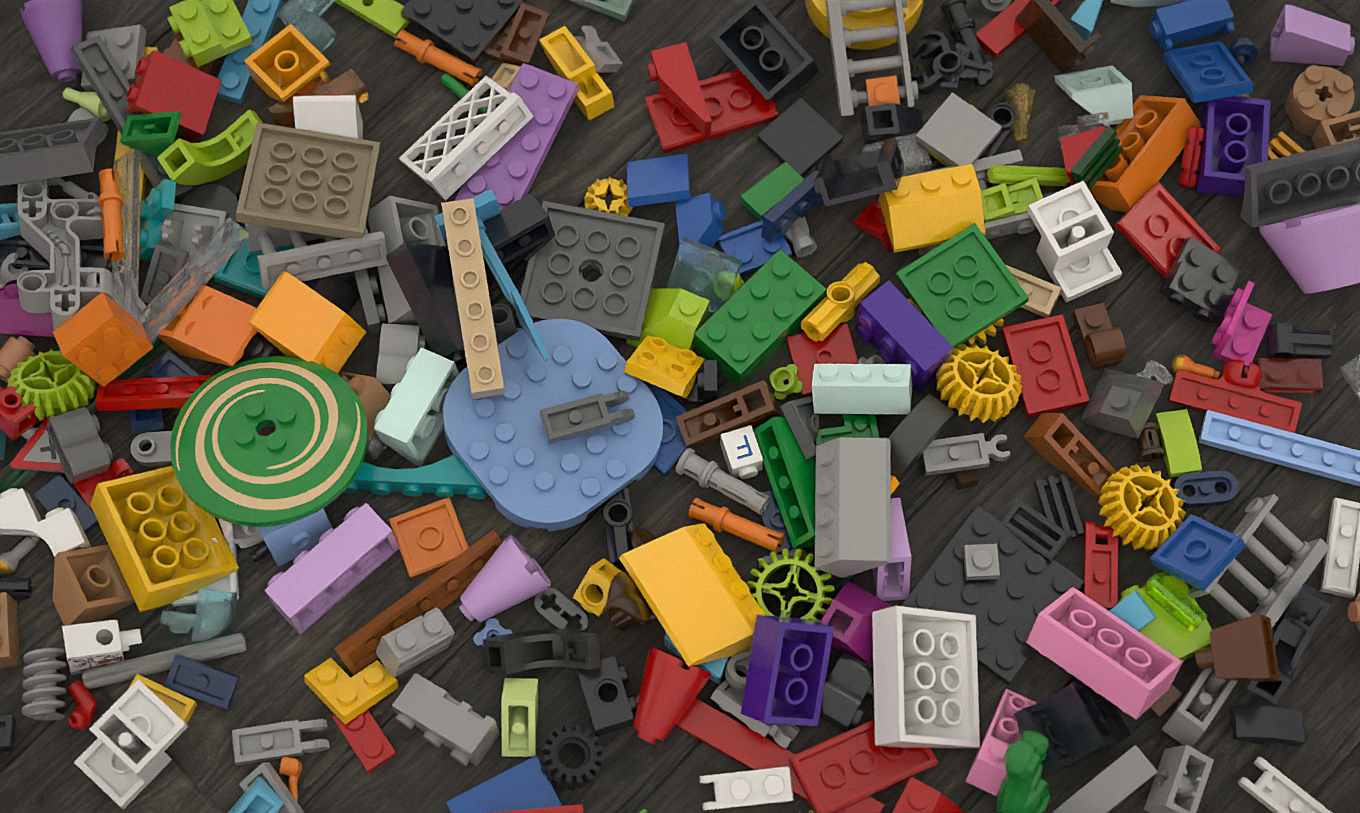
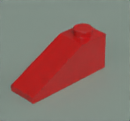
M686 42L651 51V63L647 64L651 82L656 81L659 92L704 136L711 135V118Z

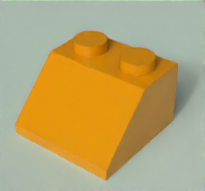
M292 24L288 25L244 60L250 76L270 98L282 102L330 65V62Z

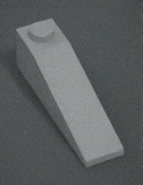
M1214 667L1203 668L1161 730L1182 745L1192 747L1206 731L1237 681L1217 678Z

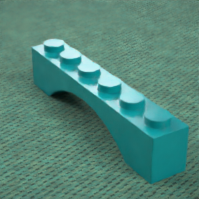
M454 454L434 464L413 469L382 468L363 462L356 477L343 492L355 494L358 490H367L376 495H388L391 491L403 492L404 495L412 497L421 496L422 493H435L437 497L451 498L454 497V494H462L472 499H485L486 496H490L459 457L456 458Z

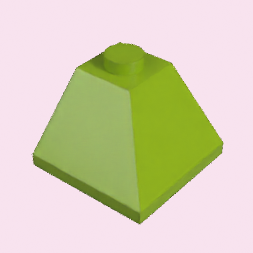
M681 288L652 289L640 342L627 339L626 344L638 348L645 337L649 335L662 338L668 344L680 349L692 351L694 347V333L706 322L709 316L710 300Z

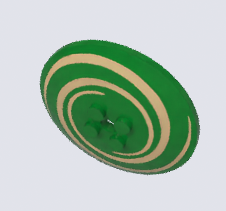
M262 357L238 363L224 369L204 382L190 396L180 410L172 430L170 441L171 461L181 488L198 507L208 514L237 525L252 527L282 525L318 512L337 499L356 477L365 458L368 444V425L365 411L356 392L341 376L321 364L295 357ZM264 427L275 428V431L268 436L259 435V431Z

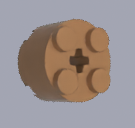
M1309 66L1296 79L1285 100L1284 112L1286 117L1288 115L1292 121L1293 128L1303 135L1312 137L1321 121L1348 114L1353 106L1355 97L1353 80L1348 75H1344L1330 67Z

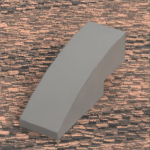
M1135 745L1052 813H1108L1152 778L1158 771Z

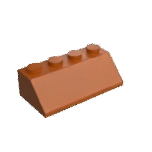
M1144 95L1138 97L1133 104V118L1123 119V122L1114 129L1117 132L1115 137L1120 140L1118 145L1122 146L1123 151L1090 189L1094 199L1113 211L1127 212L1155 183L1159 182L1185 147V143H1188L1189 139H1186L1188 127H1200L1201 125L1185 99Z

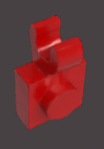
M124 458L115 461L107 472L74 482V485L92 510L90 503L98 483L131 476L135 473Z

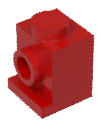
M9 386L5 390L0 387V429L14 441L38 423V417L34 412L37 407L33 406L32 402L26 408L23 407L22 400L24 395L20 397L16 393L17 389L15 387Z

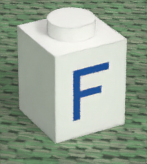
M752 426L721 434L720 446L730 476L740 477L742 480L756 476L758 471L762 470L763 458Z

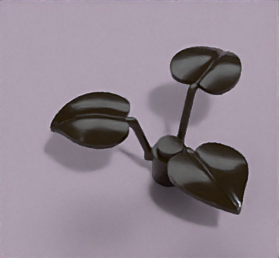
M637 526L631 532V541L634 549L658 539L650 531L640 526ZM625 572L617 573L611 581L606 603L607 607L612 608L609 611V616L613 624L624 632L638 622L645 625L649 621L658 619L655 614H651L649 604L631 576Z

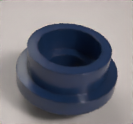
M1248 38L1234 40L1228 49L1240 66L1251 64L1258 57L1257 46Z

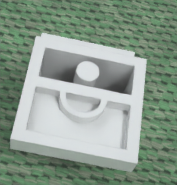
M1084 181L1028 205L1027 212L1041 234L1036 252L1055 285L1061 287L1060 294L1066 303L1121 277L1122 272L1107 248L1114 231Z
M138 679L89 729L98 739L74 763L122 809H125L172 760L164 751L185 731L188 725Z

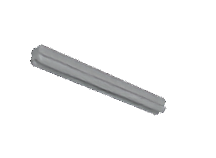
M236 633L85 670L82 672L83 684L88 689H93L134 679L136 674L146 676L170 670L174 657L177 654L203 662L244 652L246 650V640L242 633Z

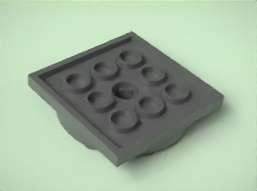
M543 201L542 208L549 215L556 236L528 261L520 296L532 321L538 322L547 319L575 320L591 326L602 335L640 342L649 297L653 289L654 275L665 223ZM594 269L600 273V277L596 281L588 282L583 278V274L587 270Z

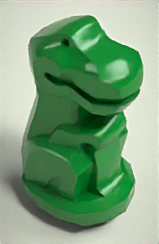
M1024 731L1022 737L1016 743H1011L1008 746L1004 755V766L1007 773L1000 785L996 801L998 813H1045L1050 800V794L1047 788L1048 782L1041 778L1043 764L1040 762L1046 756L1048 739L1042 734L1034 731Z

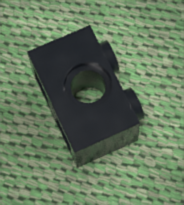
M615 656L600 660V668L592 670L576 668L597 737L631 727L634 723L633 715L636 714L637 706L633 695H626L623 684L629 683L624 665H617ZM605 689H613L618 694L617 698L612 702L602 701L599 695Z

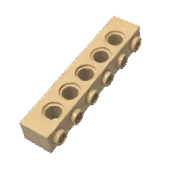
M474 198L444 202L441 204L472 399L504 395V383Z

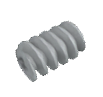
M41 648L24 655L23 661L28 664L23 669L24 676L28 677L22 683V687L28 690L22 695L23 702L27 703L21 709V713L24 716L44 721L59 720L65 717V715L55 711L57 708L66 705V702L56 699L57 695L66 693L65 688L56 686L57 682L66 680L65 675L57 673L58 669L67 667L66 662L57 660V657L66 655V649Z

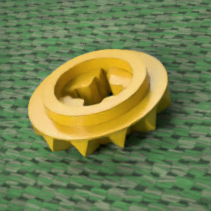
M611 176L603 180L597 179L591 187L588 186L584 197L586 209L628 216L633 208L629 207L627 185L623 180L619 181ZM608 191H611L613 198L617 199L612 201L610 209H607L605 200L601 199L606 198Z

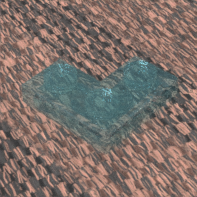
M289 0L277 13V16L286 26L292 24L320 53L338 37L320 16L335 0Z

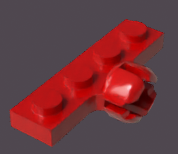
M1238 359L1229 360L1224 364L1221 378L1216 380L1181 370L1175 372L1168 402L1204 412L1210 410L1295 433L1302 403L1261 391L1259 384L1262 369L1258 365L1250 362L1249 366H1245L1242 378L1241 373L1244 360Z

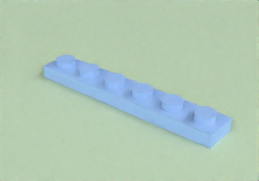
M1207 410L1204 414L1198 443L1360 486L1359 450Z

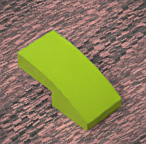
M1036 177L1009 187L1006 186V183L981 191L985 222L1026 213L1028 205L1043 199Z
M1187 409L1156 413L1154 422L1160 426L1158 433L1163 444L1162 448L1165 449L1166 455L1163 459L1170 478L1179 477L1187 473L1202 472L1197 441Z

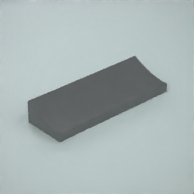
M97 117L0 132V186L93 172L97 144L104 129L101 118Z
M1360 138L1245 166L1244 199L1239 218L1255 228L1360 202Z

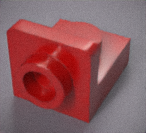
M872 200L854 222L857 229L880 239L884 249L891 252L893 247L880 202Z

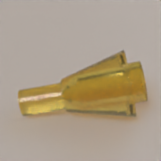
M1015 84L1011 86L1010 90L1005 92L1008 104L1016 111L1015 141H1027V122L1029 121L1036 91L1030 89V86L1027 84Z

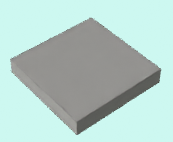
M951 93L917 133L915 141L951 166L958 167L974 164L1001 132L1002 126L954 93Z

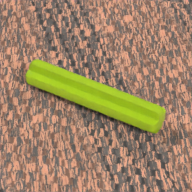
M992 165L987 170L988 181L994 184H1017L1035 177L1039 185L1065 186L1070 182L1065 168Z

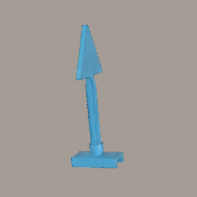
M489 189L473 197L482 254L506 299L514 306L520 325L546 362L551 359L518 290L485 233L486 227L483 222L501 213L497 198L492 189ZM442 212L434 216L439 226L438 230L445 241L447 236Z

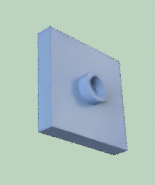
M321 509L303 519L282 525L260 527L259 530L277 565L281 566L295 559L303 551L312 550L319 544L320 537L327 530L331 529L332 526L324 509Z

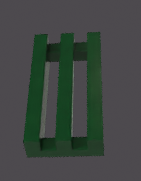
M1107 127L1070 170L1075 184L1084 181L1090 191L1123 151L1122 146L1118 145L1120 143L1119 138L1115 137L1117 135L1116 130Z

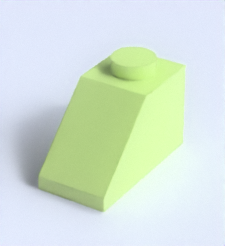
M505 678L501 699L502 756L534 757L536 756L538 679Z

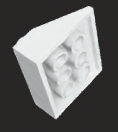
M894 606L872 612L875 745L913 748H980L976 615Z

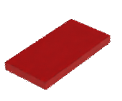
M739 69L699 81L711 118V135L704 136L661 93L644 97V102L663 154L771 122L778 118L774 102H768Z
M875 719L791 756L788 760L815 813H836L911 777L930 770L939 763L931 748L875 745Z

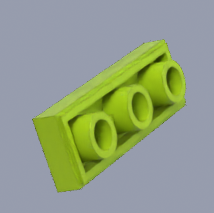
M333 0L396 39L399 32L410 23L401 17V10L404 6L394 0Z

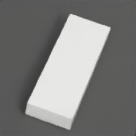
M1334 498L1331 506L1326 542L1330 548L1324 556L1320 592L1353 598L1356 591L1360 562V503Z

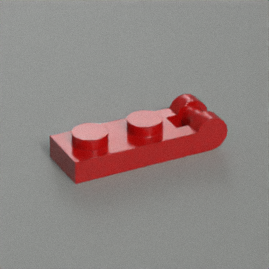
M1084 521L1083 594L1110 611L1117 605L1118 536L1112 537L1114 529L1111 526L1096 525L1093 521ZM1095 538H1104L1106 545L1095 544Z

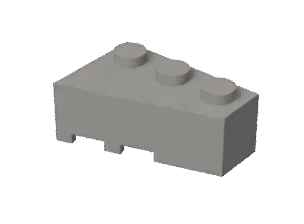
M417 673L412 676L392 705L395 713L398 714L395 718L398 722L411 730L415 725L425 732L422 736L424 739L438 748L441 744L452 750L450 756L465 766L470 762L477 767L500 734L496 721L487 715L484 719L471 710L473 708L471 705L464 701L462 703L449 696L447 691Z

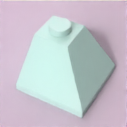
M1107 66L1054 76L1055 82L1075 102L1103 123L1114 125L1122 123L1123 119L1133 118L1132 83L1115 67Z

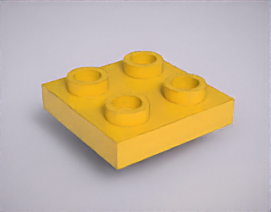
M647 335L628 359L624 372L683 398H687L697 377V371H701L705 359L697 356L691 350L680 349L668 344L662 338Z

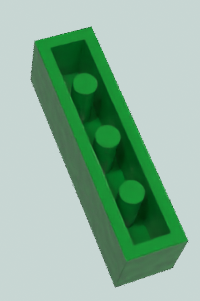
M773 417L754 429L753 432L793 548H814L816 462L814 456L810 459H805L786 417Z

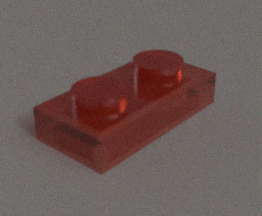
M1258 358L1255 362L1262 369L1259 387L1263 392L1320 393L1324 389L1321 359Z

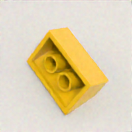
M973 164L901 177L898 189L880 193L879 202L894 253L943 244L974 223L985 236L981 189Z

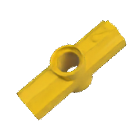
M866 262L863 264L858 263L842 281L829 285L827 296L801 321V328L805 331L807 337L815 342L818 340L823 341L841 322L852 319L855 307L880 283V275L870 264Z

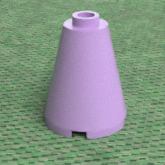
M510 535L501 543L460 596L462 604L459 608L470 621L476 619L481 623L547 590L551 586V581L534 558H531L525 552V547L514 536Z

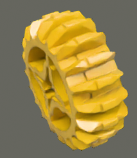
M976 343L969 347L962 344L958 349L953 348L951 356L939 367L936 373V390L941 392L940 400L949 401L948 408H956L959 416L966 414L969 415L970 421L978 417L982 423L988 419L995 422L1000 417L1005 418L1012 408L1016 406L1022 388L1020 384L1021 375L1016 373V365L1008 364L1009 357L1002 358L999 356V349L992 352L988 350L987 344L983 348H979Z
M1138 464L1130 468L1126 466L1121 468L1116 474L1113 473L1100 491L1102 495L1098 503L1103 507L1099 515L1107 517L1104 526H1111L1114 529L1112 537L1120 535L1123 539V545L1132 542L1134 550L1140 549L1142 546L1146 551L1152 550L1154 547L1158 549L1183 523L1182 519L1186 512L1181 507L1185 500L1176 497L1179 489H1172L1170 486L1171 479L1164 480L1161 478V470L1152 473L1150 466L1143 467L1142 469ZM1142 504H1145V507L1141 511H1139L1138 509L1142 506Z

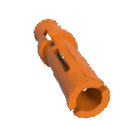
M404 29L397 35V38L401 40H395L394 46L416 56L417 61L421 63L427 62L470 84L472 87L478 83L479 78H476V76L482 75L481 69L435 47L434 42L430 40L423 41Z
M104 169L99 172L101 193L100 197L98 196V205L102 211L103 256L108 260L111 253V261H116L124 258L121 205L124 204L119 189V172L114 170L112 176V169Z
M695 498L693 501L696 506L691 504L688 516L712 525L715 531L722 532L724 530L775 553H778L780 550L778 545L782 546L785 534L730 512V508L725 506L719 508L699 498Z

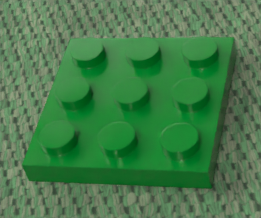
M975 223L896 273V278L922 315L953 348L963 344L1026 304L1029 300L1027 294Z

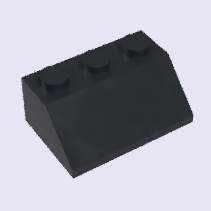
M752 0L711 36L713 41L768 102L796 92L819 72L817 65L810 55L760 0Z

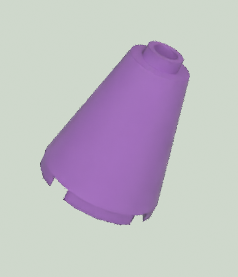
M30 0L24 4L25 10L20 9L21 17L51 77L58 79L59 82L75 80L77 78L76 75L82 71L71 53L72 46L82 42L81 0Z

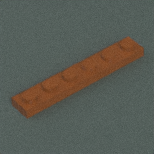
M494 530L489 532L336 646L334 650L353 676L378 658L376 650L378 645H380L381 637L419 616L424 617L425 613L436 607L441 611L460 597L501 545L502 540Z

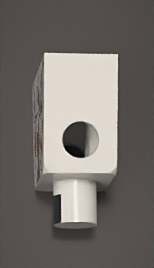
M118 620L62 626L71 675L124 661L123 651L143 648L140 628L120 632Z

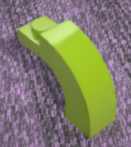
M249 109L218 136L200 143H191L179 138L159 155L157 159L170 179L178 184L188 186L201 185L218 180L248 163L256 124L262 123L256 112Z

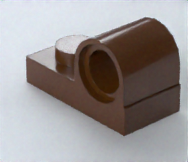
M1100 303L1075 309L1072 316L1091 371L1121 364L1126 353L1125 340L1121 330L1118 327H1112L1105 304Z

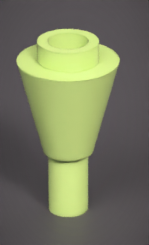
M71 88L64 90V99L78 103L94 116L100 117L102 122H106L111 118L96 92H80Z

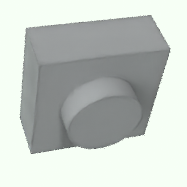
M997 544L964 545L963 556L966 580L999 578Z

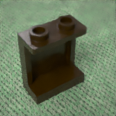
M1030 0L1015 20L1061 73L1070 66L1075 70L1097 49L1094 43L1101 35L1096 32L1088 40H1083L1051 3L1052 0Z

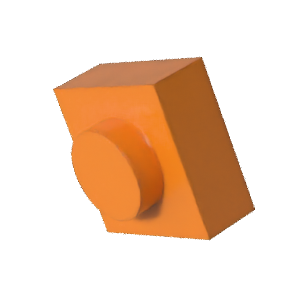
M896 75L865 79L868 106L894 103L900 105Z

